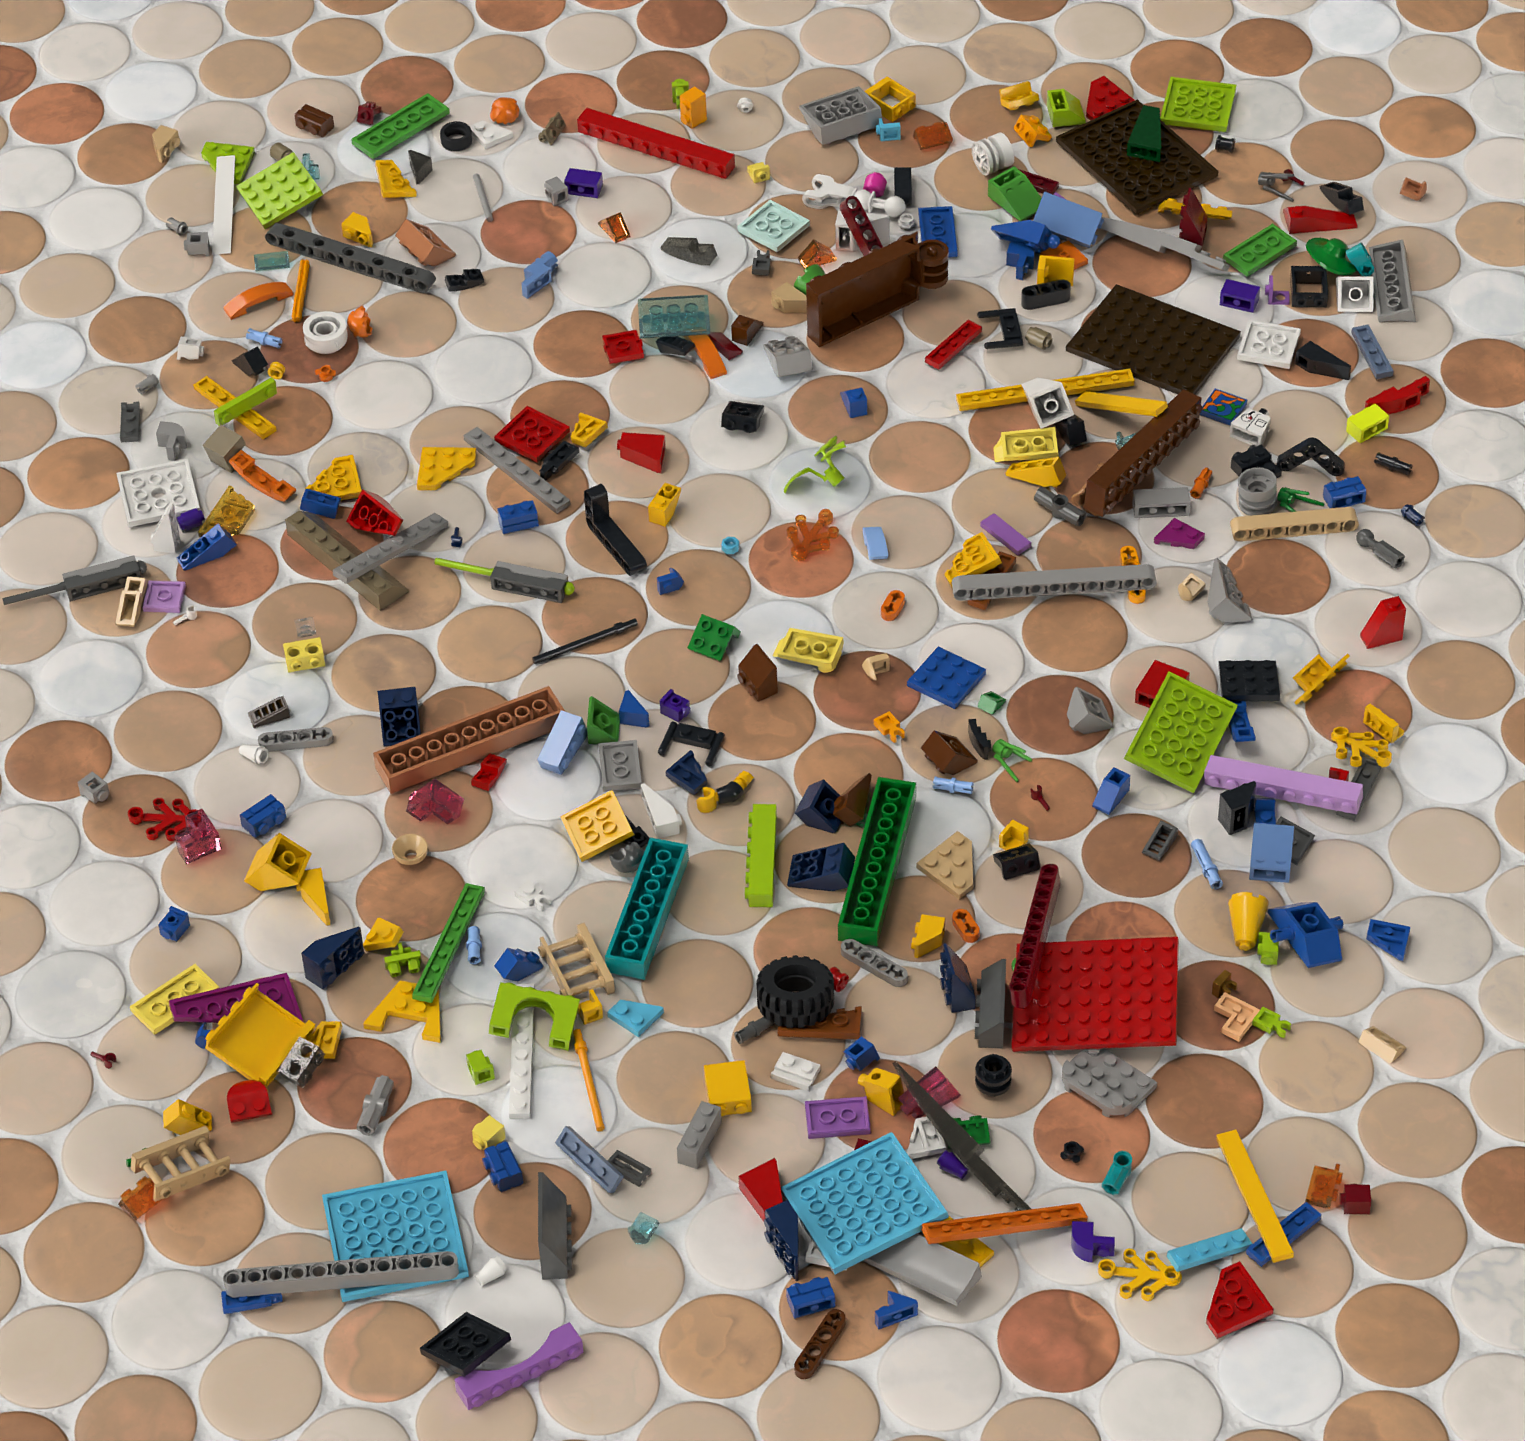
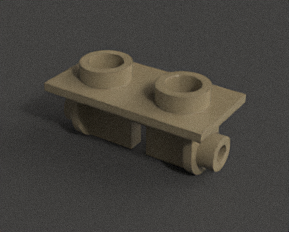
M559 112L550 118L545 127L546 129L539 133V141H548L552 145L562 132L566 124Z

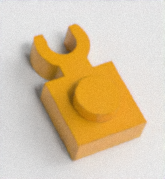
M890 711L874 719V725L884 736L890 734L892 742H897L896 735L905 738V731L900 728V722Z

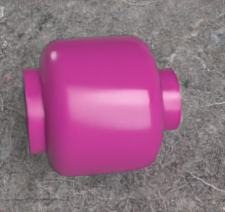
M874 172L866 176L863 190H867L870 193L875 191L876 198L884 195L887 181L882 174Z

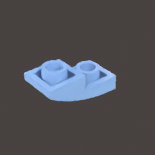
M863 527L864 543L867 546L869 560L887 559L888 550L882 528Z

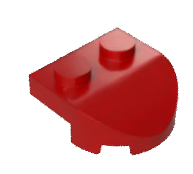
M256 1080L241 1081L234 1084L228 1090L227 1104L231 1123L272 1115L268 1092L261 1082Z

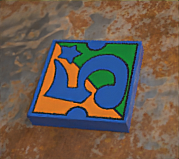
M1215 388L1202 406L1200 415L1231 425V422L1242 413L1248 400Z

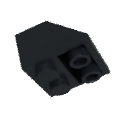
M1255 781L1244 783L1239 787L1226 790L1220 794L1218 820L1229 835L1247 829L1254 810Z

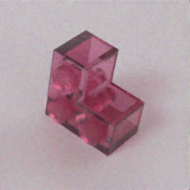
M433 779L410 794L406 812L420 822L433 814L446 824H449L460 817L464 798L437 779Z
M203 809L185 816L187 831L175 836L178 853L185 864H189L222 849L219 833Z

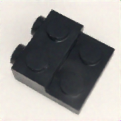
M729 401L722 413L721 427L727 430H743L747 433L756 432L760 426V418L764 413V405Z
M1262 444L1259 446L1252 445L1243 453L1236 452L1231 458V469L1238 476L1251 468L1268 469L1274 473L1276 479L1282 475V471L1271 460L1272 455Z

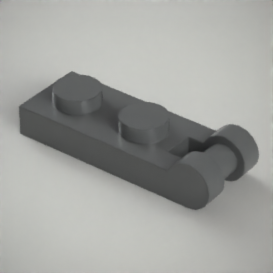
M136 401L133 404L121 402L120 441L121 443L139 441L140 402Z

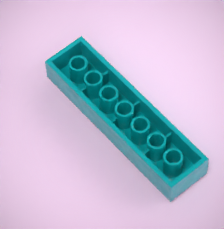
M650 837L605 955V963L610 973L645 980L689 861L687 844Z

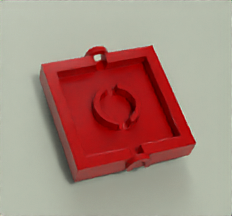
M637 330L602 335L603 348L607 354L609 364L644 358L642 339H639Z

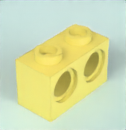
M320 637L283 644L288 673L325 666Z

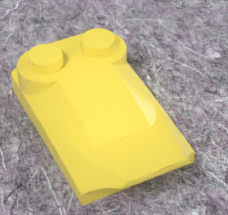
M1055 427L1001 432L998 443L993 447L995 462L1059 457Z
M789 628L786 636L779 640L773 656L817 666L820 672L828 673L836 668L842 654L844 640L843 637Z

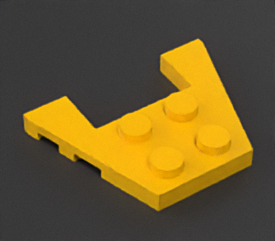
M400 980L364 1021V1029L382 1032L388 1016L426 1022L422 1032V1040L440 1043L439 989L432 1003L419 1001L412 998L417 983Z

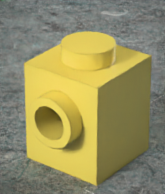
M490 1115L481 1123L476 1124L472 1130L473 1143L480 1150H485V1148L493 1145L496 1146L506 1139L504 1125Z

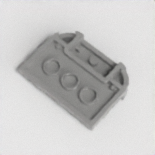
M1105 1048L1082 1049L1070 1062L1066 1060L1062 1067V1081L1065 1090L1069 1093L1073 1090L1102 1109V1115L1110 1118V1115L1124 1114L1125 1117L1128 1116L1157 1088L1155 1080Z

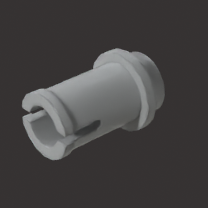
M172 217L167 219L172 224L166 222V227L175 230L179 235L187 232L188 226L185 222H179Z
M149 374L145 380L135 387H139L137 391L143 395L150 388L156 387L159 380L156 375Z

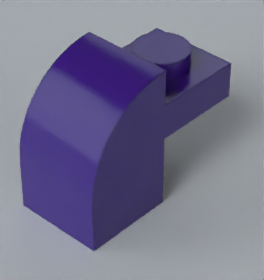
M1072 1221L1071 1247L1078 1258L1086 1262H1093V1256H1114L1115 1237L1093 1236L1094 1222Z

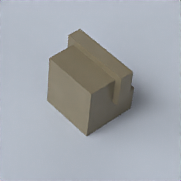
M220 425L203 444V447L211 462L232 473L235 469L229 463V460L242 450L246 443L242 436Z

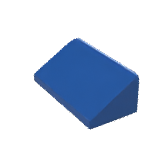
M305 489L300 510L335 519L341 498Z

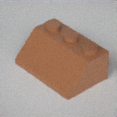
M405 219L395 235L400 240L399 243L408 248L410 254L418 257V262L424 266L428 264L435 267L456 255L429 227Z

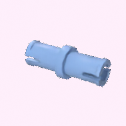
M249 328L248 332L250 333H246V339L260 342L264 346L269 345L279 349L281 347L279 344L283 342L282 338L269 335L265 331L259 332Z
M936 776L933 780V784H935L933 789L947 790L950 793L972 794L973 782Z
M471 926L467 930L468 941L466 942V948L468 950V962L470 964H478L481 961L480 950L482 948L480 929L476 926Z

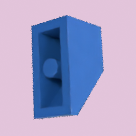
M863 388L840 392L850 418L867 415V397Z

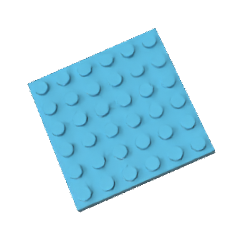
M892 1132L781 1187L783 1196L792 1205L798 1215V1219L834 1274L921 1232L923 1223L938 1222L949 1217L944 1206Z
M447 1171L322 1195L334 1261L445 1251L455 1253L458 1258L459 1274L454 1279L340 1289L342 1302L469 1277Z

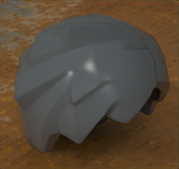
M633 842L631 845H626L625 849L621 848L618 852L614 851V854L610 855L611 864L620 873L636 871L639 868L645 850L641 849L636 842Z

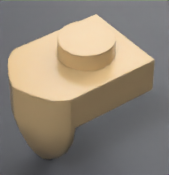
M1190 573L1178 585L1179 596L1182 600L1192 601L1206 587V584L1193 573Z
M887 653L868 657L863 662L862 667L872 680H877L876 674L890 671V658Z

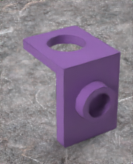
M1269 275V284L1265 285V295H1268V304L1289 305V291H1273V275ZM1278 295H1282L1285 297V299L1277 300L1275 297Z

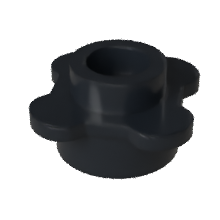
M1067 1142L1064 1144V1151L1060 1153V1157L1077 1163L1080 1161V1155L1084 1152V1148L1077 1142Z

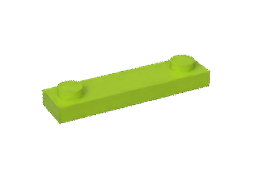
M271 377L214 410L215 423L218 426L224 425L276 395V381Z

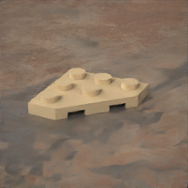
M956 831L917 862L916 868L960 900L973 890L972 841Z

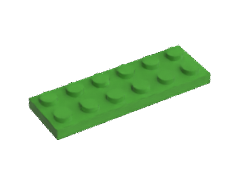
M427 93L352 138V145L372 159H375L450 113L449 108Z

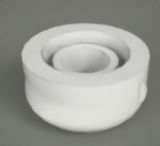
M331 311L318 312L309 316L303 324L305 345L316 353H334L340 350L347 342L346 321L338 313Z

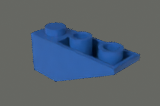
M218 523L176 559L185 571L223 557L237 544L231 534Z

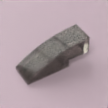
M668 237L660 247L662 251L671 256L700 265L710 266L717 256L713 244H699L697 238Z

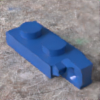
M226 1291L221 1292L224 1314L264 1308L283 1301L281 1293L234 1298L228 1296Z

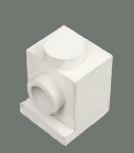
M181 336L178 343L177 360H180L181 357H185L188 360L198 359L199 356L203 357L204 346H201L202 339Z

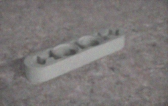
M327 727L266 732L258 737V745L264 746L268 752L323 747L333 742L332 730ZM304 736L310 737L307 741L300 740ZM284 738L291 739L287 743L281 742V740Z
M846 939L841 943V955L847 960L895 987L906 985L908 972L905 968L856 940ZM870 956L871 959L869 961H863L861 957ZM879 965L888 967L886 970L877 969Z

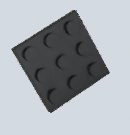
M1219 661L1218 669L1221 696L1229 701H1280L1276 661Z
M465 1312L421 1346L420 1352L421 1355L465 1377L511 1341L510 1333Z

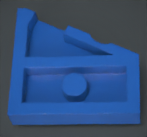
M1370 919L1366 939L1398 960L1403 961L1410 927Z

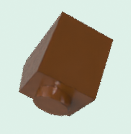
M739 315L731 325L732 341L748 346L764 325L763 322Z

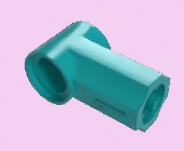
M1119 1151L1114 1155L1113 1163L1102 1183V1188L1107 1193L1112 1195L1119 1194L1126 1178L1131 1174L1132 1156L1130 1153Z

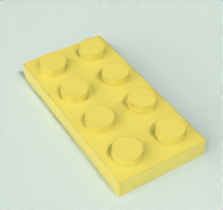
M193 964L132 1004L130 1010L155 1035L175 1022L169 1007V1000L219 989V986L196 964Z

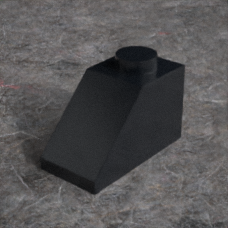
M258 346L231 360L234 365L248 376L253 373L257 376L264 372L263 368L268 365Z

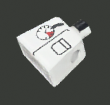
M1261 408L1258 412L1252 409L1245 410L1231 422L1230 437L1249 445H1263L1270 430L1271 418L1269 417V412L1264 408Z

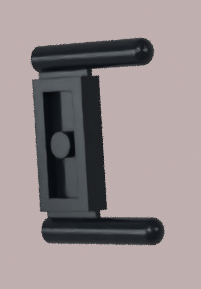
M1015 308L979 311L977 313L978 318L999 317L1004 341L986 342L984 344L985 349L1023 346Z
M672 721L658 749V754L661 756L665 755L671 739H673L674 742L709 749L710 752L705 764L712 766L725 734L688 724H677Z

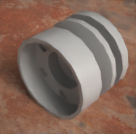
M1251 468L1241 473L1238 478L1239 507L1241 511L1251 516L1269 514L1274 511L1277 506V483L1274 473L1265 468Z

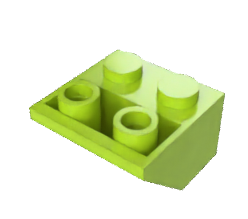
M1065 89L1047 90V109L1052 127L1086 123L1078 98Z

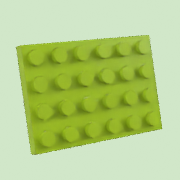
M1168 672L1124 759L1194 793L1204 774L1210 755L1214 754L1238 705L1176 674Z

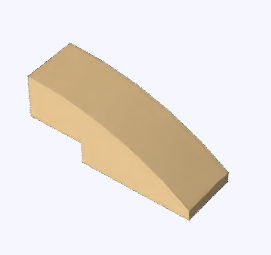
M127 577L125 589L122 590L116 625L135 627L148 583L145 578Z

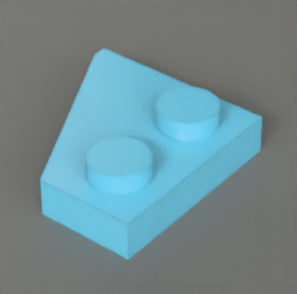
M619 1000L607 1012V1016L639 1037L664 1013V1008L656 1005Z

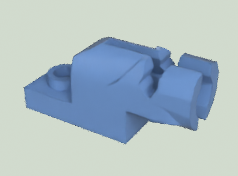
M550 251L545 252L541 255V258L535 259L532 264L524 269L525 280L521 283L522 296L528 299L552 282L551 272L558 266L556 264L558 260Z

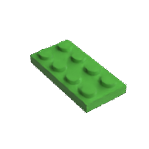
M1271 224L1223 254V259L1248 277L1296 247L1297 240L1274 224Z

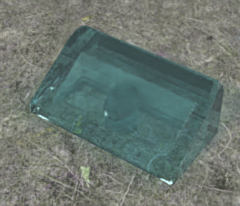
M288 251L254 255L256 272L290 268Z

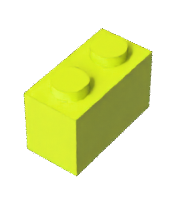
M1373 404L1347 418L1346 432L1359 443H1362L1388 429L1389 415L1378 405Z

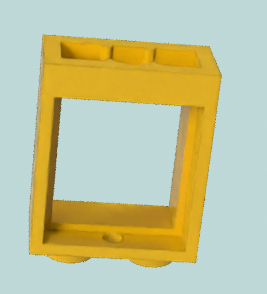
M888 76L864 91L881 107L882 116L891 122L901 118L916 107V94ZM890 94L901 102L891 107L881 99Z

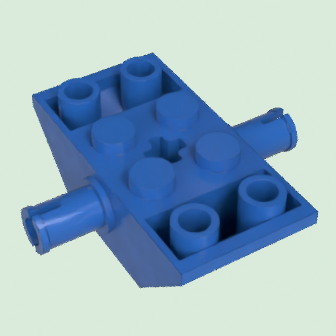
M1301 902L1268 909L1267 913L1279 928L1271 930L1270 938L1273 940L1272 942L1288 940L1308 968L1342 960L1338 929H1342L1344 924L1340 916L1329 919L1317 902Z

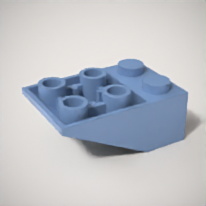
M1254 823L1249 880L1289 883L1294 826Z

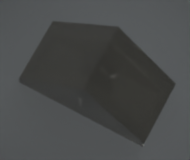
M408 150L410 167L417 185L433 170L432 160L429 156Z

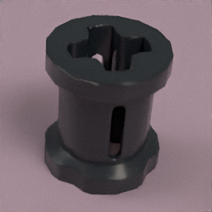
M1218 135L1215 150L1223 149L1233 153L1236 139H1228Z

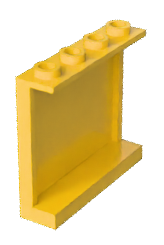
M256 983L252 988L248 987L240 1002L236 1001L233 1004L229 1015H224L220 1019L218 1027L215 1030H210L205 1038L207 1040L205 1049L247 1079L259 1081L267 1088L293 1058L296 1050L300 1049L305 1044L308 1036L314 1032L315 1023L310 1020L306 1024L261 993L258 990L259 984Z

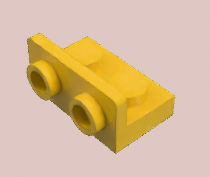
M1371 703L1365 707L1363 723L1391 744L1404 735V730L1399 727V724L1384 714L1379 708H1376Z

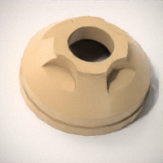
M404 834L398 837L392 844L394 858L399 863L405 865H414L421 862L428 852L426 840L417 834ZM408 853L416 854V857L413 859H408L405 856Z

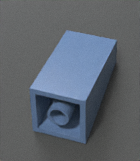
M1044 191L1033 221L1046 225L1053 235H1057L1062 240H1069L1071 243L1090 248L1091 244L1095 245L1098 237L1095 234L1097 228L1101 229L1104 219L1101 218L1103 213Z

